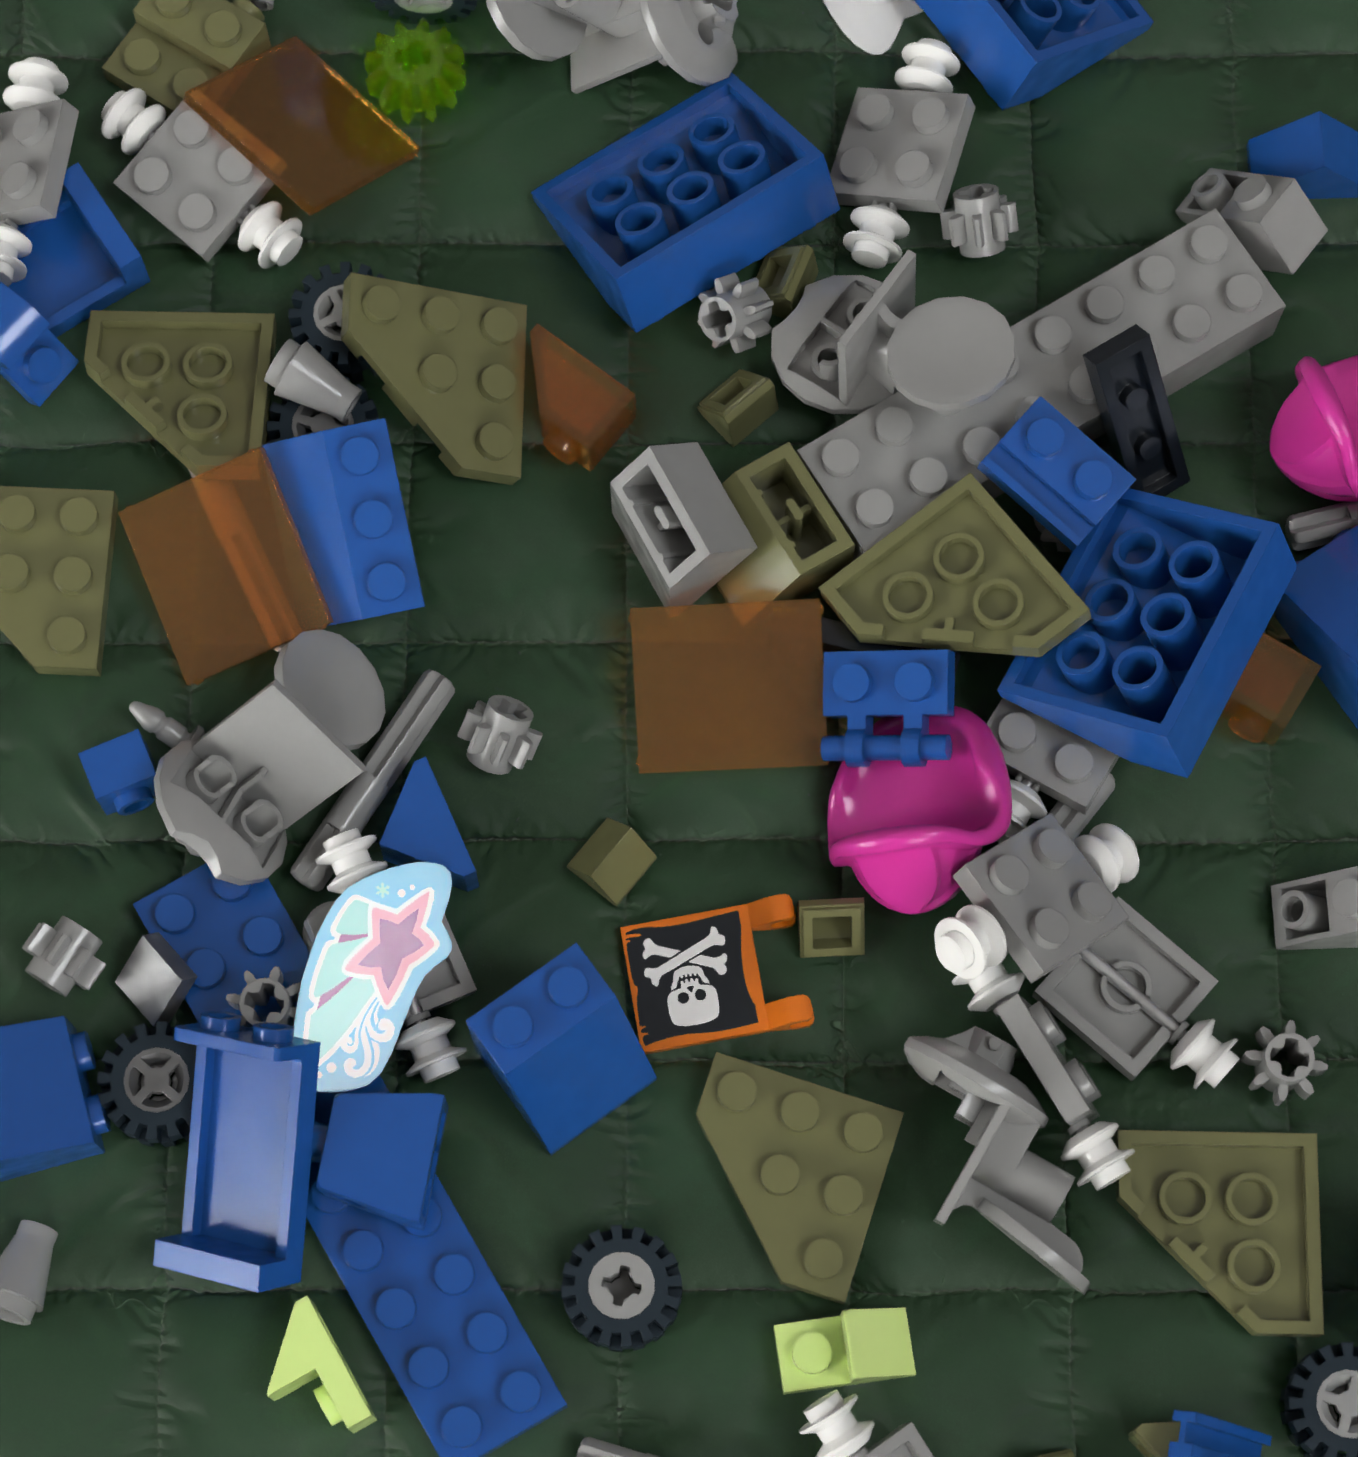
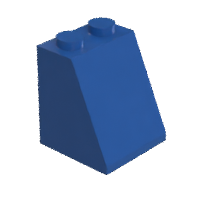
M1357 525L1354 528L1343 530L1330 543L1305 559L1295 561L1298 567L1276 607L1275 613L1278 622L1358 730Z
M577 942L466 1020L476 1052L550 1155L556 1153L657 1080V1076L616 995Z
M65 1016L0 1026V1182L105 1153L101 1134L110 1132L111 1125L107 1116L108 1113L101 1105L98 1094H91L86 1072L96 1069L91 1041L86 1031L77 1033L76 1028Z

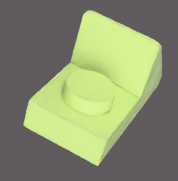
M306 1295L294 1304L270 1380L267 1396L273 1401H277L320 1377L323 1385L314 1389L313 1392L328 1421L334 1426L343 1420L347 1429L352 1433H356L377 1421V1418L315 1303Z
M906 1307L842 1310L840 1316L778 1324L773 1327L783 1395L916 1376Z

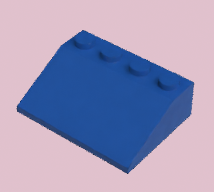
M914 0L945 37L950 47L960 56L983 85L987 94L994 99L1002 110L1045 95L1146 32L1154 23L1137 0Z
M733 73L728 78L701 90L531 191L534 202L604 300L635 333L661 320L665 315L697 297L699 293L712 289L715 279L736 273L751 263L762 259L766 254L804 231L813 228L817 223L840 210L824 154Z
M1129 488L1075 548L1060 574L1090 609L1092 619L1042 657L1015 656L997 689L999 695L1130 762L1188 778L1298 567L1279 523Z

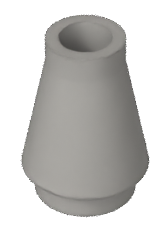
M288 339L276 354L264 378V382L275 388L274 395L332 415L342 422L348 418L362 394V389L347 380L307 341L300 345L294 340Z
M31 1220L20 1221L15 1235L0 1256L1 1320L18 1325H30L35 1312L43 1311L53 1247L58 1237V1233L54 1229Z

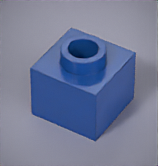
M139 729L78 753L94 796L106 815L115 812L118 815L134 814L144 810L154 802L155 789L153 780L157 767Z

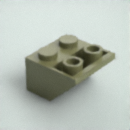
M790 442L738 469L722 483L758 547L715 584L743 630L773 614L775 605L786 607L818 589V587L853 562L854 542Z

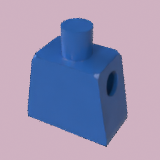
M435 1093L336 1094L333 1100L329 1124L314 1121L311 1162L320 1163L316 1187L321 1194L413 1229L424 1230L449 1108L445 1096Z

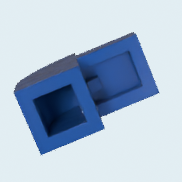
M0 282V374L28 403L40 407L80 361L48 329L51 324L33 306Z

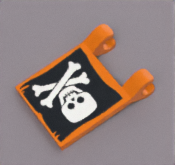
M778 894L747 904L620 927L639 1042L646 1055L760 1033L802 1029L814 1024L813 1007L807 995L790 996L765 1004L752 931L778 930L792 927L796 922V914L790 895Z

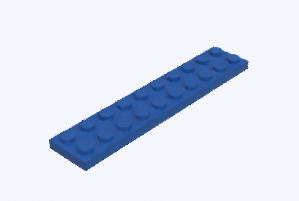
M205 863L133 903L148 933L159 932L198 976L185 997L198 1023H200L201 1013L226 1012L242 1015L240 1010L234 1009L229 1005L226 996L233 993L241 995L247 985L244 979V972L247 970L256 979L269 978L271 970L274 966H277L283 973L282 985L285 989L292 984L301 983L310 951L268 878L260 883L239 886L216 879L210 871L208 864ZM271 996L266 1006L256 1005L254 1008L262 1022H266L270 1012L281 1013L282 1011L276 998ZM380 1075L369 1085L345 1092L317 1091L314 1121L329 1124L333 1100L336 1094L390 1092ZM311 1162L306 1217L439 1457H485L568 1407L436 1174L425 1229L418 1230L322 1195L316 1187L320 1163Z

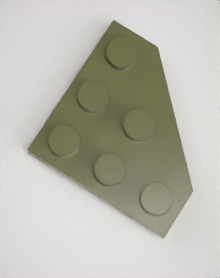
M351 272L343 284L341 340L356 358H359L361 355L385 383L382 390L413 427L417 424L421 426L442 452L438 457L454 476L507 485L515 484L521 478L527 305Z
M90 310L84 363L87 375L198 479L262 480L264 466L262 445L266 444L271 385L264 382V378L275 356L277 336L275 313Z
M971 472L818 587L822 598L860 643L1042 657L1092 619L1087 605Z
M0 486V631L38 674L101 676L119 500L115 491Z
M716 1052L696 1112V1119L707 1141H709L742 1210L761 1242L780 1284L844 1305L904 1112Z
M1117 1130L1115 1133V1145L1118 1150L1134 1149L1135 1153L1125 1160L1131 1171L1115 1181L1116 1200L1252 1336L1321 1337L1324 1335L1317 1133Z

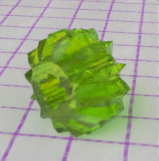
M422 17L415 30H407L406 26L398 19L394 26L395 36L392 37L377 32L374 39L376 51L366 52L364 64L366 72L369 73L368 78H366L368 93L372 95V98H379L380 109L386 116L401 109L402 119L408 125L415 117L416 112H424L425 117L434 122L437 117L436 106L439 105L454 110V106L457 103L455 91L464 90L466 86V71L462 69L463 64H465L463 49L459 44H452L451 33L447 31L445 26L430 33L429 23Z

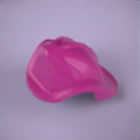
M1358 355L1321 366L1313 357L1305 356L1295 366V376L1299 385L1284 401L1271 429L1269 442L1271 457L1279 470L1300 488L1325 499L1357 502Z
M954 706V716L929 717V734H949L951 736L952 755L950 760H928L924 767H904L901 761H872L869 767L849 768L846 766L845 761H842L830 790L827 830L828 852L831 864L834 867H851L858 881L870 896L886 908L899 913L914 915L930 912L953 899L961 891V887L955 881L953 875L966 863L980 856L983 846L1000 839L1008 830L1011 822L1012 791L1001 747L989 726L979 716L958 706ZM884 717L873 724V735H901L903 717Z

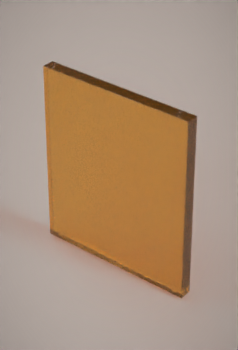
M296 36L186 91L183 100L309 216L321 211L405 162L414 159L420 149L414 141Z
M263 447L249 449L247 453L142 502L128 505L124 510L118 512L187 685H199L211 676L290 642L303 631L323 630L328 624L334 622Z
M821 598L630 608L628 622L631 625L638 744L636 765L639 767V774L829 765V761L822 760L820 749L822 737L828 736L827 717L823 716L824 656L821 616L824 612V607L821 604Z

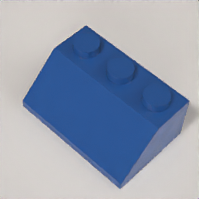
M385 418L318 431L262 445L297 611L303 630L425 607Z

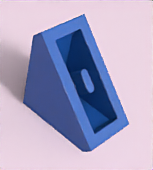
M1318 111L1248 140L1247 158L1249 173L1295 178L1308 199L1358 198V131L1325 113Z
M426 757L414 761L379 843L383 859L398 866L416 862H431L444 865L451 872L453 887L466 892L479 887L476 869Z

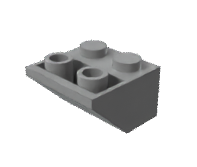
M698 442L649 446L610 482L612 514L670 617L679 616L758 548Z

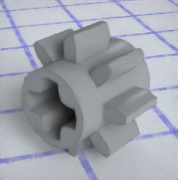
M973 184L957 189L953 193V201L950 202L951 209H944V212L940 213L943 239H951L952 247L959 246L960 254L969 258L988 257L1002 252L1006 247L1005 241L1009 240L1008 233L1019 231L1016 202H1007V195H999V188L993 184Z
M736 273L715 279V288L701 292L698 295L702 302L699 309L698 325L701 326L704 334L712 340L714 348L731 343L734 352L740 353L756 347V338L772 332V327L768 322L772 315L773 301L770 300L764 289L759 286V279L756 277L741 283Z
M493 695L489 698L487 704L479 700L474 710H467L457 736L463 740L470 741L466 755L473 765L488 773L504 775L508 774L513 766L523 769L526 760L533 759L543 733L529 728L534 714L526 704L509 696Z
M65 916L59 919L54 928L44 922L42 924L39 922L22 946L23 950L34 956L25 971L40 983L64 997L68 995L74 985L83 990H90L106 966L104 962L94 957L103 942L93 933Z
M277 966L273 967L269 978L256 979L247 970L244 972V979L247 985L241 995L233 993L226 996L229 1005L234 1009L240 1010L242 1014L241 1026L253 1028V1024L280 1023L294 1026L296 1013L294 1003L298 1001L301 983L292 984L285 989L282 985L283 973ZM270 996L275 997L282 1009L281 1013L270 1012L266 1022H262L254 1010L255 1006H266Z
M1289 1020L1283 1027L1281 1034L1275 1037L1268 1028L1261 1027L1255 1033V1037L1263 1050H1249L1241 1057V1062L1254 1066L1256 1077L1248 1086L1250 1091L1257 1090L1263 1086L1268 1091L1273 1092L1275 1106H1280L1285 1101L1288 1092L1293 1089L1302 1099L1306 1100L1314 1093V1089L1306 1077L1308 1075H1322L1328 1069V1064L1315 1060L1313 1048L1321 1038L1316 1035L1306 1040L1303 1036L1296 1034V1026L1293 1020ZM1280 1050L1287 1052L1288 1063L1297 1066L1288 1076L1281 1074L1282 1067L1280 1063L1271 1061Z

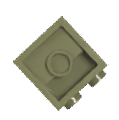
M140 0L132 10L136 20L135 25L102 66V70L106 80L125 91L141 88L146 93V103L150 106L160 104L165 108L168 117L191 90L219 113H222L271 48L266 23L263 22L265 20L264 14L249 0H233L231 3L227 0Z

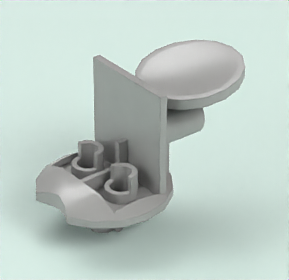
M486 0L487 8L497 29L518 51L531 59L548 62L571 54V91L576 94L657 60L664 67L669 65L688 82L707 87L728 78L738 62L737 51L732 38L734 23L739 15L736 6L738 0Z
M908 249L883 282L864 275H833L805 285L803 297L797 307L785 320L772 328L771 359L782 384L804 404L831 414H860L898 391L917 405L938 411L965 409L987 400L1005 384L1015 363V335L1005 316L983 301L965 296L942 297L915 307L916 253Z
M323 629L301 632L280 650L274 666V681L197 740L181 741L160 758L153 782L157 809L169 835L174 837L178 843L184 845L191 855L202 857L216 879L239 886L263 882L282 865L287 846L286 829L364 772L366 765L350 750L359 749L380 731L386 713L384 689L374 666L364 653L340 634Z
M976 1026L947 1038L909 1036L903 1049L908 1062L922 1079L931 1085L935 1084L962 1100L953 1118L971 1126L964 1140L975 1146L933 1221L943 1226L953 1209L962 1205L971 1206L1042 1265L1078 1292L1085 1295L1091 1283L1081 1274L1083 1268L1081 1250L1072 1239L1050 1223L1069 1192L1075 1176L1027 1149L1038 1129L1045 1128L1049 1118L1029 1088L1010 1074L1014 1067L1017 1049L999 1037Z

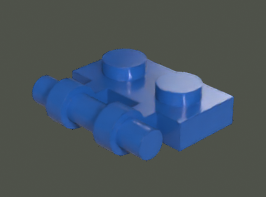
M949 649L824 652L823 716L847 718V731L845 735L822 737L820 746L822 760L845 761L846 766L849 768L869 767L872 761H901L904 767H924L928 760H950L952 755L951 736L949 734H929V717L954 716L955 652ZM873 717H903L901 735H873Z

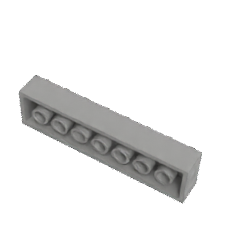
M1215 208L1012 325L1011 329L1015 335V363L1005 384L987 400L965 409L938 411L914 404L898 391L797 450V454L854 542V561L970 472L993 499L1003 494L1004 491L978 470L977 467L1039 396H1042L1092 441L1105 434L1104 425L1083 358V354L1137 324L1150 334L1168 397L1272 336L1286 305Z

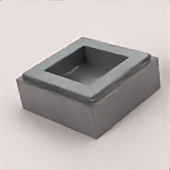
M159 932L142 935L115 983L152 1026L155 1027L156 1021L170 1023L198 976Z

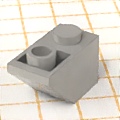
M1209 168L1204 175L1194 182L1191 192L1175 210L1180 220L1189 224L1216 208L1260 270L1291 275L1296 272L1328 231L1296 179L1290 177Z
M1358 866L1271 885L1276 949L1358 948Z

